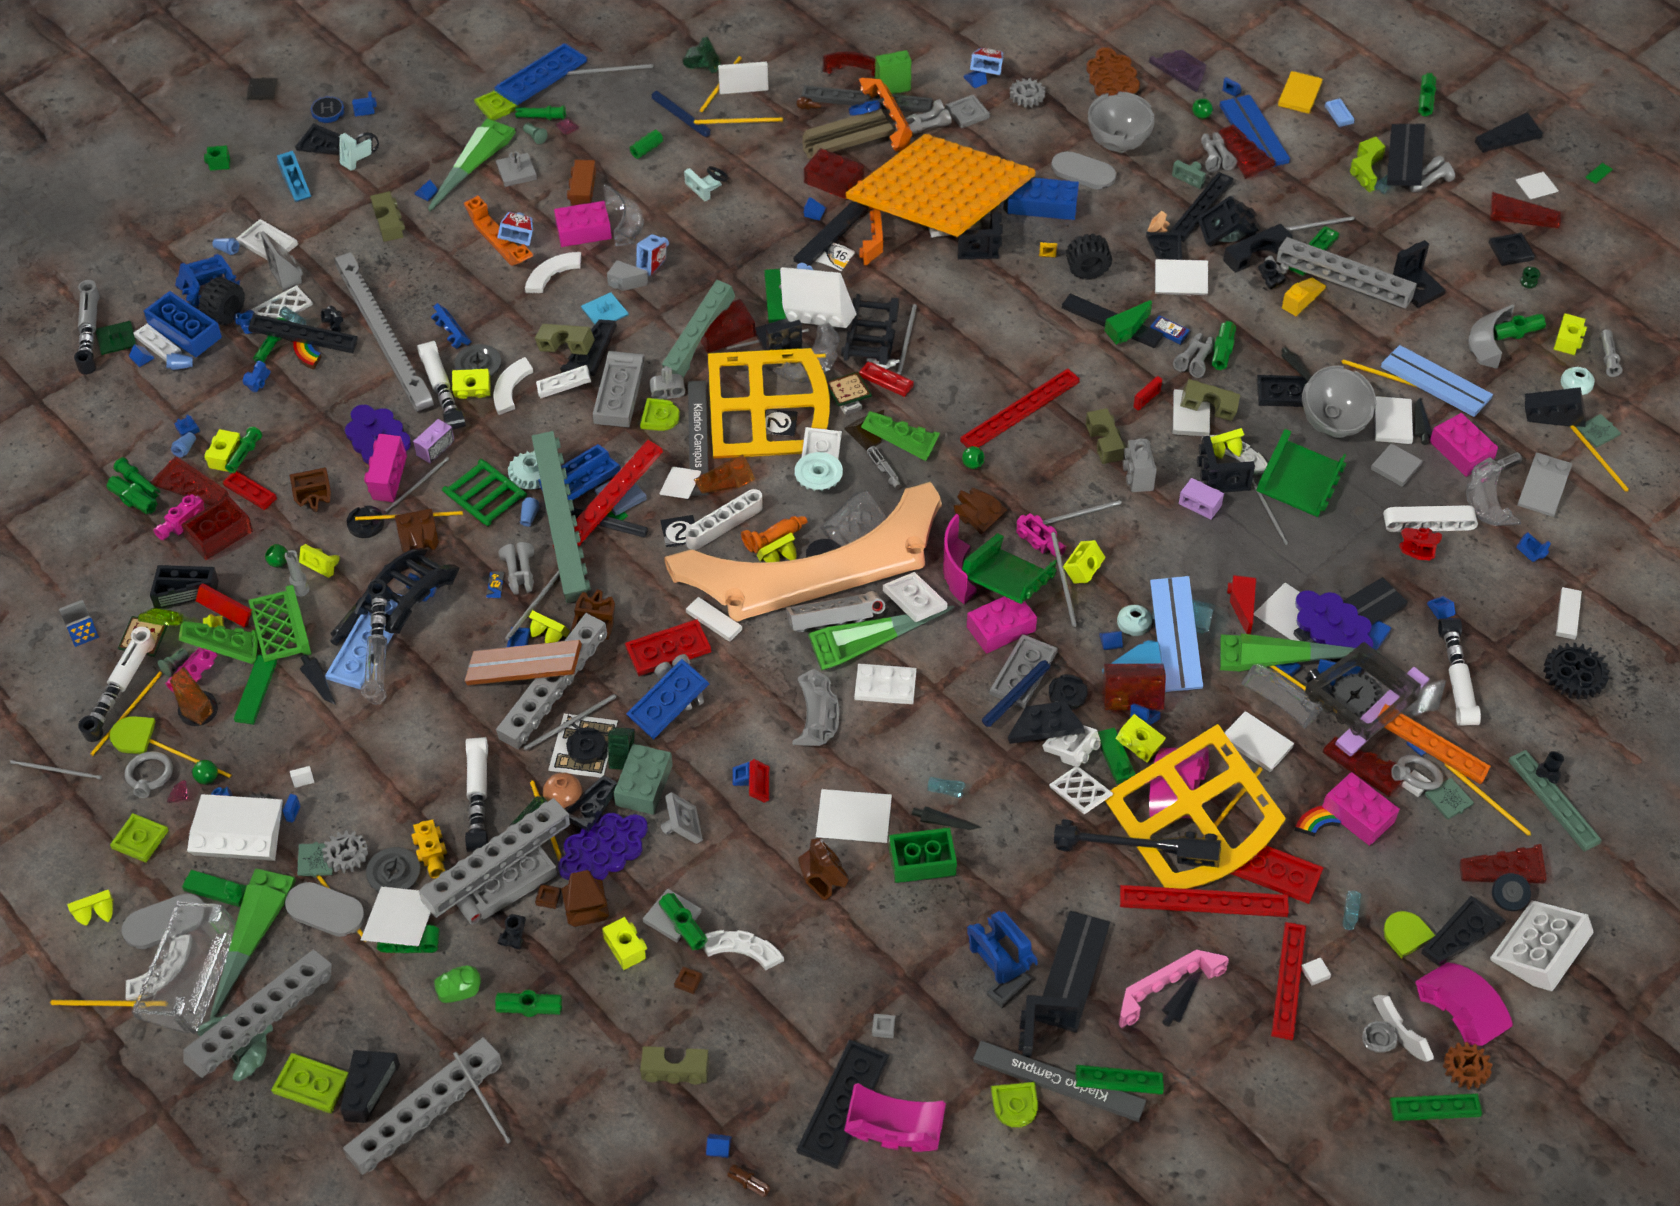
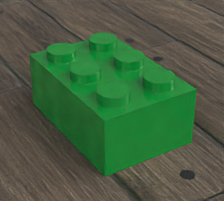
M950 828L889 835V853L895 883L956 876L957 860Z

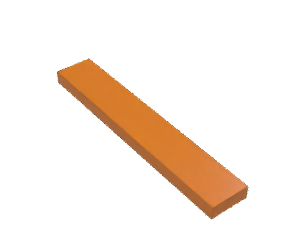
M1387 704L1382 707L1375 720L1379 725L1479 784L1483 782L1491 767Z

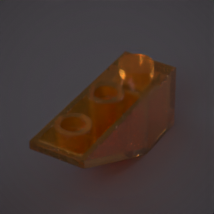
M743 454L694 479L701 493L735 489L755 480L751 467Z
M182 667L172 676L170 683L182 715L201 725L212 714L213 709L208 697L186 668Z

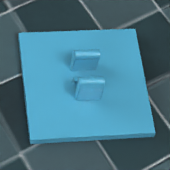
M611 292L581 306L582 310L594 324L599 319L617 321L629 315Z

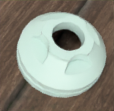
M1572 367L1565 370L1562 374L1561 385L1564 389L1581 387L1582 395H1585L1593 389L1594 377L1586 368ZM1580 372L1583 373L1585 376L1578 377L1575 375V373Z
M1128 605L1120 610L1117 624L1125 634L1141 636L1151 629L1152 616L1149 610L1143 606ZM1132 611H1138L1140 612L1141 616L1135 618L1131 616L1130 613Z

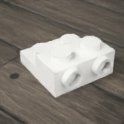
M1084 726L1085 733L1049 738L1043 744V748L1046 752L1060 756L1063 763L1079 767L1081 763L1088 761L1089 754L1093 750H1097L1100 747L1101 740L1096 729Z

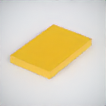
M1291 71L1278 101V106L1310 114L1323 79Z

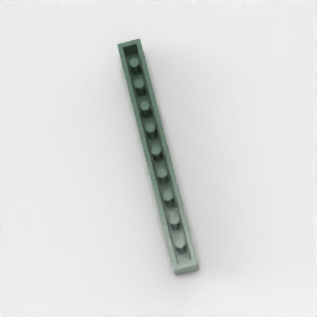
M553 431L532 435V441L566 603L577 601L582 592L588 595L591 587L589 579L585 580L584 577L588 573L586 564L581 562L584 554L582 547L578 548V542H581L579 531L574 529L577 526L576 517L571 515L574 507L572 499L568 500L567 496L571 495L569 484H565L564 481L568 478L566 469L561 467V464H564L563 455L558 453V449L561 448L559 437L555 438Z

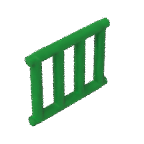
M479 459L478 464L449 487L444 486L442 488V491L487 527L491 525L493 519L516 501L527 497V493L483 459ZM483 469L490 473L461 497L454 492ZM495 479L503 483L474 506L467 502ZM508 488L515 493L488 515L484 516L479 512Z

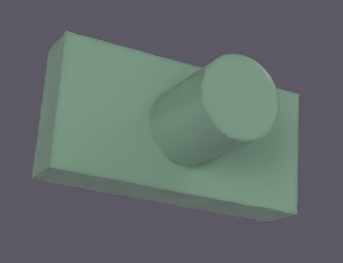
M1176 160L1173 164L1172 176L1198 189L1204 186L1206 173L1200 171L1201 164L1196 161L1190 166L1179 160Z

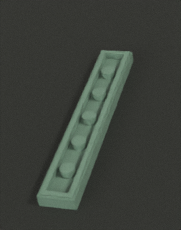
M1527 750L1509 758L1508 762L1583 852L1601 843L1602 839L1555 784L1549 782L1546 777L1541 778L1536 775L1538 763Z

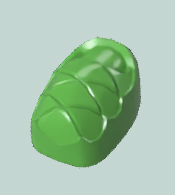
M473 966L454 968L435 979V990L439 1000L444 1003L468 999L478 992L481 983L480 973Z

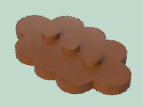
M1100 48L1096 51L1095 58L1087 62L1086 71L1090 74L1089 82L1094 85V92L1097 96L1100 97L1107 93L1108 96L1118 95V92L1135 94L1139 91L1140 82L1136 78L1137 71L1131 67L1132 61L1129 57L1117 55L1111 48Z

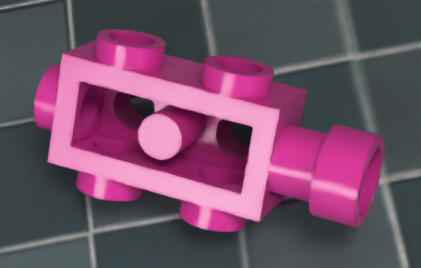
M192 494L185 496L177 507L169 509L168 514L164 516L166 522L162 525L159 524L153 529L155 535L164 541L170 536V532L179 536L182 532L186 531L206 513L203 500L199 496L195 497Z
M1030 513L1027 516H1020L1017 520L1016 529L1019 537L1025 539L1034 549L1039 550L1042 554L1050 550V553L1056 557L1051 533L1055 532L1057 537L1056 530L1052 526L1047 527L1044 525L1042 518L1038 515L1033 516ZM1058 542L1060 554L1062 556L1066 551V546L1063 543Z
M199 647L174 673L175 676L169 678L165 683L172 692L178 693L183 688V684H195L201 679V673L214 665L215 662L213 660L218 655L213 651Z

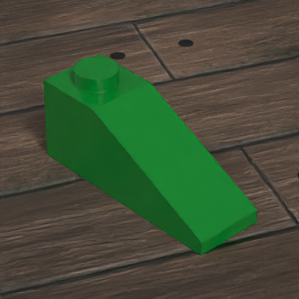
M1149 300L1106 319L1105 332L1116 345L1126 342L1133 337L1150 316L1152 301Z

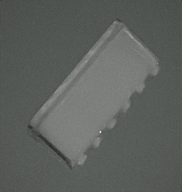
M177 902L171 914L169 924L164 931L160 946L156 950L153 963L149 967L148 975L141 986V992L133 1006L132 1014L138 1020L183 1033H197V1029L201 1025L225 964L236 922L222 904Z

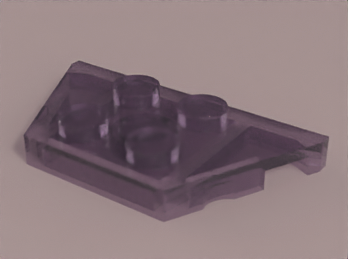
M1184 50L1165 53L1160 58L1151 56L1149 59V63L1193 91H1198L1206 71V64Z

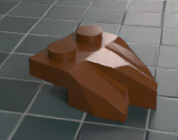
M326 467L289 474L293 498L300 507L310 503L313 512H318L319 501L330 503L331 488Z
M973 487L969 493L960 490L957 498L962 504L954 505L955 514H958L965 524L969 522L980 534H983L1007 511L995 497Z
M432 508L395 515L401 549L404 553L416 548L429 547L432 550L436 549L439 540Z
M599 589L596 590L592 597H588L587 593L582 592L575 606V617L571 632L585 613L605 622L607 629L606 640H609L615 612V602L612 596L605 600L602 599L603 592Z

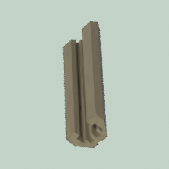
M880 108L869 113L859 114L805 130L803 134V151L807 154L808 159L892 135L895 133V130Z

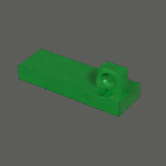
M1115 727L1099 731L1100 748L1116 784H1121L1136 775L1123 745L1115 739L1118 735Z
M194 870L189 872L182 885L183 891L237 907L241 906L247 887L246 885L237 884Z

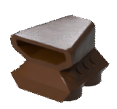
M821 838L811 839L810 849L798 858V863L806 884L822 900H827L832 894V885L845 888L849 877L836 853Z
M589 870L570 874L569 884L561 888L568 924L577 927L605 921L609 917V911L602 880L594 879Z

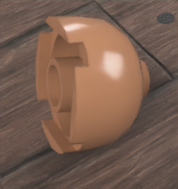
M569 773L554 774L543 786V800L548 802L554 798L564 809L579 800L583 793L580 781Z

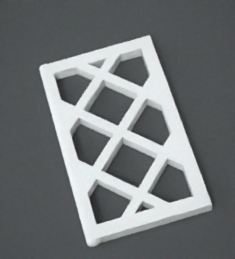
M296 285L251 310L256 315L287 319L312 306L313 302ZM294 291L297 292V296L288 295ZM279 299H283L281 304H272ZM286 299L295 300L294 305H285ZM299 300L307 302L301 306H297ZM264 307L267 308L265 313L258 312V310ZM270 308H279L278 314L269 313ZM283 309H292V311L282 314Z
M1080 767L1072 768L1049 784L1052 790L1083 814H1086L1113 795L1110 790ZM1079 772L1082 777H1072V775ZM1085 781H1090L1094 786L1084 787ZM1071 782H1080L1079 787L1069 788ZM1061 783H1066L1065 788L1060 789L1057 786ZM1102 790L1105 792L1102 796H1096L1097 791ZM1092 791L1091 797H1082V792ZM1078 792L1077 798H1071L1068 793ZM1080 802H1090V804L1083 807L1080 805Z

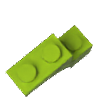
M1377 137L1359 143L1358 157L1352 159L1350 168L1351 175L1368 192L1375 190L1377 177L1374 175L1371 167L1383 159L1386 147Z

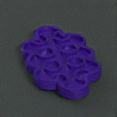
M358 405L352 409V421L346 425L345 434L352 441L353 449L361 453L362 459L366 464H369V458L373 456L374 441L378 439L379 434L401 436L405 450L407 451L410 448L411 440L409 435L404 432L402 423L394 420V415L389 409L381 408L374 411L369 405Z
M1306 590L1296 596L1295 605L1299 610L1296 620L1297 625L1300 629L1310 632V637L1314 642L1372 650L1373 640L1369 636L1372 627L1371 622L1368 618L1358 615L1355 606L1343 603V599L1338 594L1332 592L1324 593L1320 596L1313 591Z
M607 813L599 819L598 823L593 825L589 832L582 829L580 834L569 836L564 842V852L566 855L558 863L560 876L569 880L570 874L589 870L594 879L603 880L609 872L622 870L626 860L638 858L643 851L641 839L648 831L646 819L637 814L629 815L623 819L619 814Z

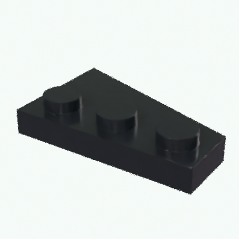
M313 123L296 144L295 149L302 152L340 155L341 134Z
M1146 232V238L1157 259L1182 260L1181 233Z
M603 775L582 793L579 800L565 808L569 813L570 823L589 832L614 796L617 782Z

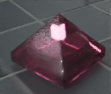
M566 118L556 124V127L564 135L579 129L571 118Z
M185 780L174 785L167 799L168 803L188 799L187 783Z

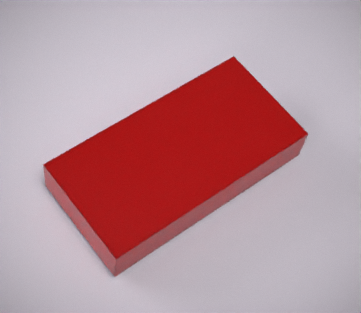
M1159 376L1155 377L1135 395L1133 408L1140 410L1161 392L1162 378Z
M753 759L750 761L749 796L765 803L769 800L770 766Z

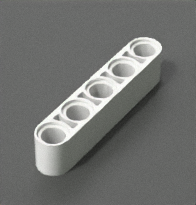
M751 489L688 526L685 530L686 546L692 550L700 549L761 512L763 509L762 493L759 490Z
M1468 505L1390 507L1383 512L1386 529L1389 532H1401L1405 528H1429L1432 531H1468L1478 526L1475 509Z

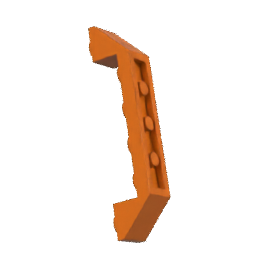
M860 78L859 81L862 85L860 89L865 95L868 94L871 98H874L879 94L881 98H884L883 104L888 110L890 109V117L893 121L897 122L895 126L898 131L889 136L893 142L891 146L895 152H901L909 146L913 132L891 91L881 79Z
M870 206L869 209H872L870 211V221H873L871 223V233L875 235H872V240H864L863 248H859L860 258H863L864 265H868L883 252L881 212Z
M479 196L464 202V206L476 229L511 266L533 257L532 252L524 244L517 246L514 242L497 238L500 226L489 216L487 204Z

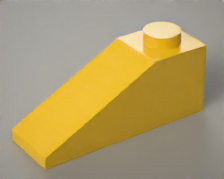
M1314 278L1294 284L1284 294L1282 309L1297 316L1326 288V285Z

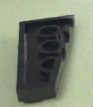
M1526 112L1477 136L1475 143L1483 153L1540 139L1543 132L1529 113Z
M599 319L591 329L595 340L588 354H571L567 364L561 366V373L587 365L590 376H595L617 327L616 321Z
M1470 896L1422 949L1421 954L1440 966L1505 925L1506 920L1476 898Z

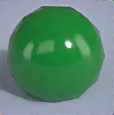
M1207 99L1196 100L1192 106L1195 117L1199 119L1208 118L1213 111L1212 103Z
M972 446L964 450L962 461L967 468L978 469L984 463L985 456L980 448Z
M280 544L271 545L265 553V561L269 566L275 568L282 567L287 563L285 553L288 554V550Z
M203 759L194 765L192 775L199 784L208 785L217 778L218 769L212 761Z

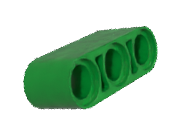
M426 925L419 946L377 942V950L383 953H434L438 950L440 929L433 925Z

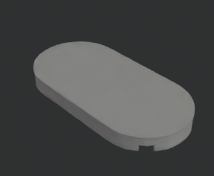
M1061 152L1052 159L1051 167L1054 173L1061 178L1079 182V184L1093 189H1103L1106 186L1108 188L1115 182L1116 171L1107 163L1074 152Z
M307 882L295 886L290 890L285 900L286 909L292 919L334 936L343 937L351 932L353 934L364 923V909L357 899L316 883Z
M181 894L130 914L122 925L123 938L128 945L137 949H147L169 941L170 937L182 936L198 929L203 919L205 920L206 908L203 901L195 895Z

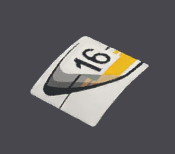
M833 243L815 262L823 263L842 271L855 252L847 247Z

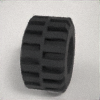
M1084 234V236H1079L1076 240H1072V244L1067 246V261L1070 271L1075 277L1080 279L1086 278V280L1095 279L1097 276H1102L1104 272H1107L1112 265V256L1108 242L1101 235Z
M216 277L202 291L199 299V308L202 313L216 321L219 325L231 324L234 320V315L241 313L245 302V292L240 285L226 278Z

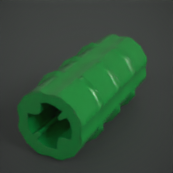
M656 129L647 133L646 136L641 137L639 141L630 146V153L633 157L639 159L646 155L647 152L652 151L653 148L658 147L663 142V136Z

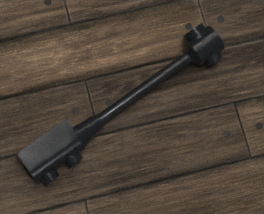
M1067 819L1062 820L1061 824H1056L1054 844H1056V849L1060 851H1072V846H1076L1079 841L1157 848L1161 851L1176 854L1178 864L1217 868L1220 865L1222 841L1217 840L1218 836L1215 834H1206L1205 838H1197L1196 833L1185 832L1184 836L1152 840L1081 833L1077 826H1073L1074 822Z

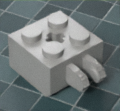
M1142 438L1128 440V446L1124 449L1126 460H1123V470L1127 471V485H1130L1131 492L1154 491L1157 468L1154 463L1150 441Z

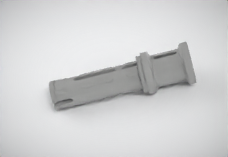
M1607 329L1603 330L1600 334L1605 352L1603 361L1607 366L1606 374L1610 377H1616L1622 373L1623 369L1619 364L1620 356L1615 350L1612 331Z
M288 550V554L285 553V559L290 572L289 581L294 586L296 596L302 597L309 592V585L306 583L307 578L301 571L297 552L295 550Z

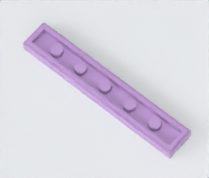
M1413 667L1336 741L1335 745L1351 757L1382 727L1375 722L1382 707L1387 704L1399 711L1428 683L1429 678Z

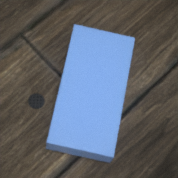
M1341 99L1325 102L1326 109L1338 127L1354 124L1355 119Z

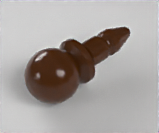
M800 97L796 102L797 107L800 109L810 110L811 108L818 109L822 107L818 102H813L810 98Z

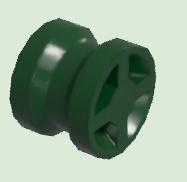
M1531 266L1524 268L1520 279L1521 285L1528 289L1535 288L1538 284L1540 271Z

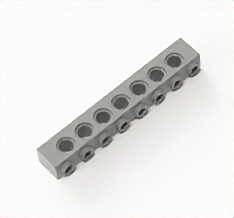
M1289 237L1279 247L1276 262L1286 263L1288 266L1403 308H1407L1414 296L1417 283Z
M585 613L565 639V641L580 640L582 643L575 673L572 675L535 678L497 727L496 731L499 740L516 749H519L522 744L528 741L529 735L534 729L538 728L544 715H547L554 702L561 698L563 690L573 682L576 673L583 669L586 660L595 653L599 643L606 639L607 629L605 622Z
M554 798L544 802L537 810L525 815L521 821L509 826L505 832L493 837L489 843L477 848L473 854L458 861L454 867L442 872L432 882L426 883L419 890L421 902L437 918L570 825L569 813Z
M313 949L183 1049V1063L201 1078L208 1073H212L220 1063L230 1059L241 1047L248 1045L252 1038L257 1034L263 1033L271 1023L281 1019L283 1014L290 1008H295L304 997L310 996L317 987L327 983L331 978L332 964Z
M484 1037L459 1056L477 1086L481 1084L486 1076L495 1073L500 1065H502L500 1054ZM453 1060L343 1147L346 1158L361 1175L372 1171L382 1159L391 1156L397 1147L410 1141L416 1132L426 1128L431 1120L445 1113L451 1104L461 1100L466 1092L473 1088L458 1060ZM475 1064H481L479 1067H473ZM459 1077L464 1078L461 1081H455ZM441 1091H447L443 1095H438ZM423 1105H429L428 1108L421 1109ZM406 1119H412L408 1123H403ZM388 1133H394L391 1137H385ZM370 1147H376L373 1151H367Z

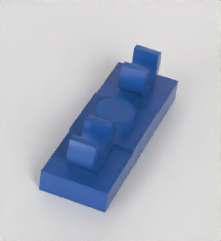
M437 303L434 306L437 313L431 316L434 321H437L435 324L439 327L444 325V328L449 333H453L447 340L452 343L454 348H459L461 342L468 346L471 340L450 312Z

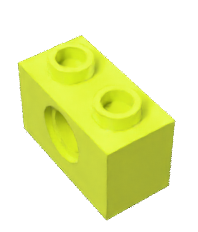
M1564 314L1553 350L1575 355L1576 349H1581L1583 339L1580 337L1585 335L1587 327L1584 326L1586 319Z
M489 369L452 370V391L454 397L466 399L474 396L477 398L491 396ZM476 383L474 386L468 387V384Z
M218 430L216 436L212 439L210 448L205 452V460L209 468L228 472L225 469V465L240 445V433Z
M1095 540L1081 541L1063 567L1073 583H1088L1106 557Z
M1134 714L1121 728L1115 739L1148 763L1161 748L1166 737Z
M625 917L602 928L604 940L623 970L646 959V944L642 938L638 939L635 926L632 922L628 923Z

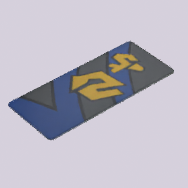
M490 572L486 598L501 597L504 572Z

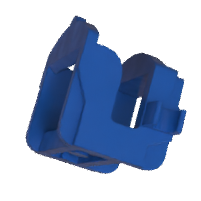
M215 254L212 258L197 262L181 263L175 286L183 290L182 295L187 294L186 301L190 305L197 307L201 297L199 295L200 286L216 277H222L223 274L224 278L240 285V280L235 281L236 275L232 274V270L224 258L219 254Z
M1000 911L991 915V919L988 917V924L992 931L986 935L985 929L980 923L967 926L970 951L978 953L995 973L997 983L1005 984L1029 970L1032 962L1038 965L1037 958L1032 951L1031 941L1005 911L1002 913ZM1005 935L1018 947V963L1012 959L998 942Z

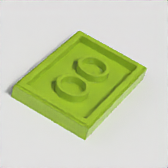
M291 1053L271 1091L273 1094L332 1114L345 1089L348 1072Z

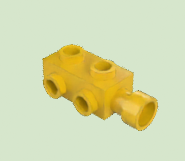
M432 819L413 825L415 833L411 835L414 846L419 845L420 848L416 850L419 862L423 861L424 866H428L427 869L431 878H438L445 871L442 861H445L443 855L447 854L444 842H439V839L442 838L440 827H435Z

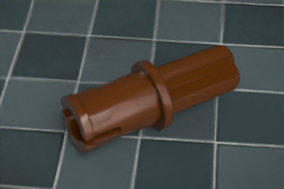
M736 1164L730 1167L729 1170L732 1173L728 1172L727 1177L742 1184L744 1189H750L762 1197L769 1193L770 1185L755 1177L753 1172L748 1173Z

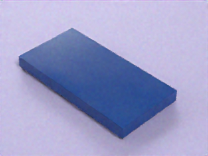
M681 659L626 715L654 740L709 683L687 662Z

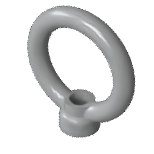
M151 751L139 754L126 766L125 780L129 786L134 788L133 794L135 796L147 798L150 790L159 788L169 780L173 772V763L167 755L161 752ZM155 759L164 763V773L155 781L149 782L144 779L136 781L133 777L135 767L143 761Z
M1405 755L1392 767L1391 773L1394 780H1405L1410 785L1419 789L1435 790L1443 783V775L1440 769L1433 762L1421 756ZM1417 763L1426 767L1433 773L1435 780L1433 782H1424L1410 775V768L1405 766V764Z

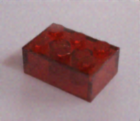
M821 148L804 167L805 184L846 199V192L857 185V181L864 179L863 164Z
M741 299L733 301L727 310L722 311L703 335L700 342L707 353L756 337L755 321Z
M229 495L181 524L185 539L205 560L253 532L249 516Z
M1104 664L1102 694L1104 710H1131V705L1134 703L1149 710H1164L1166 684L1164 665Z

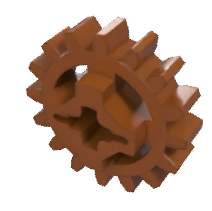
M1465 1042L1464 1047L1459 1043L1456 1044L1455 1048L1450 1047L1444 1057L1445 1061L1443 1064V1068L1447 1069L1445 1075L1452 1076L1450 1082L1458 1081V1087L1461 1088L1465 1084L1469 1090L1472 1085L1476 1088H1479L1481 1083L1485 1085L1492 1073L1490 1070L1493 1066L1492 1063L1488 1062L1490 1056L1483 1055L1485 1049L1477 1050V1044L1469 1047L1468 1042Z

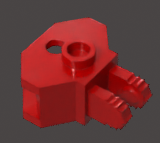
M1405 528L1401 530L1404 541L1399 544V548L1402 553L1417 560L1431 561L1435 558L1436 546L1442 540V534L1438 532L1434 534L1429 528Z

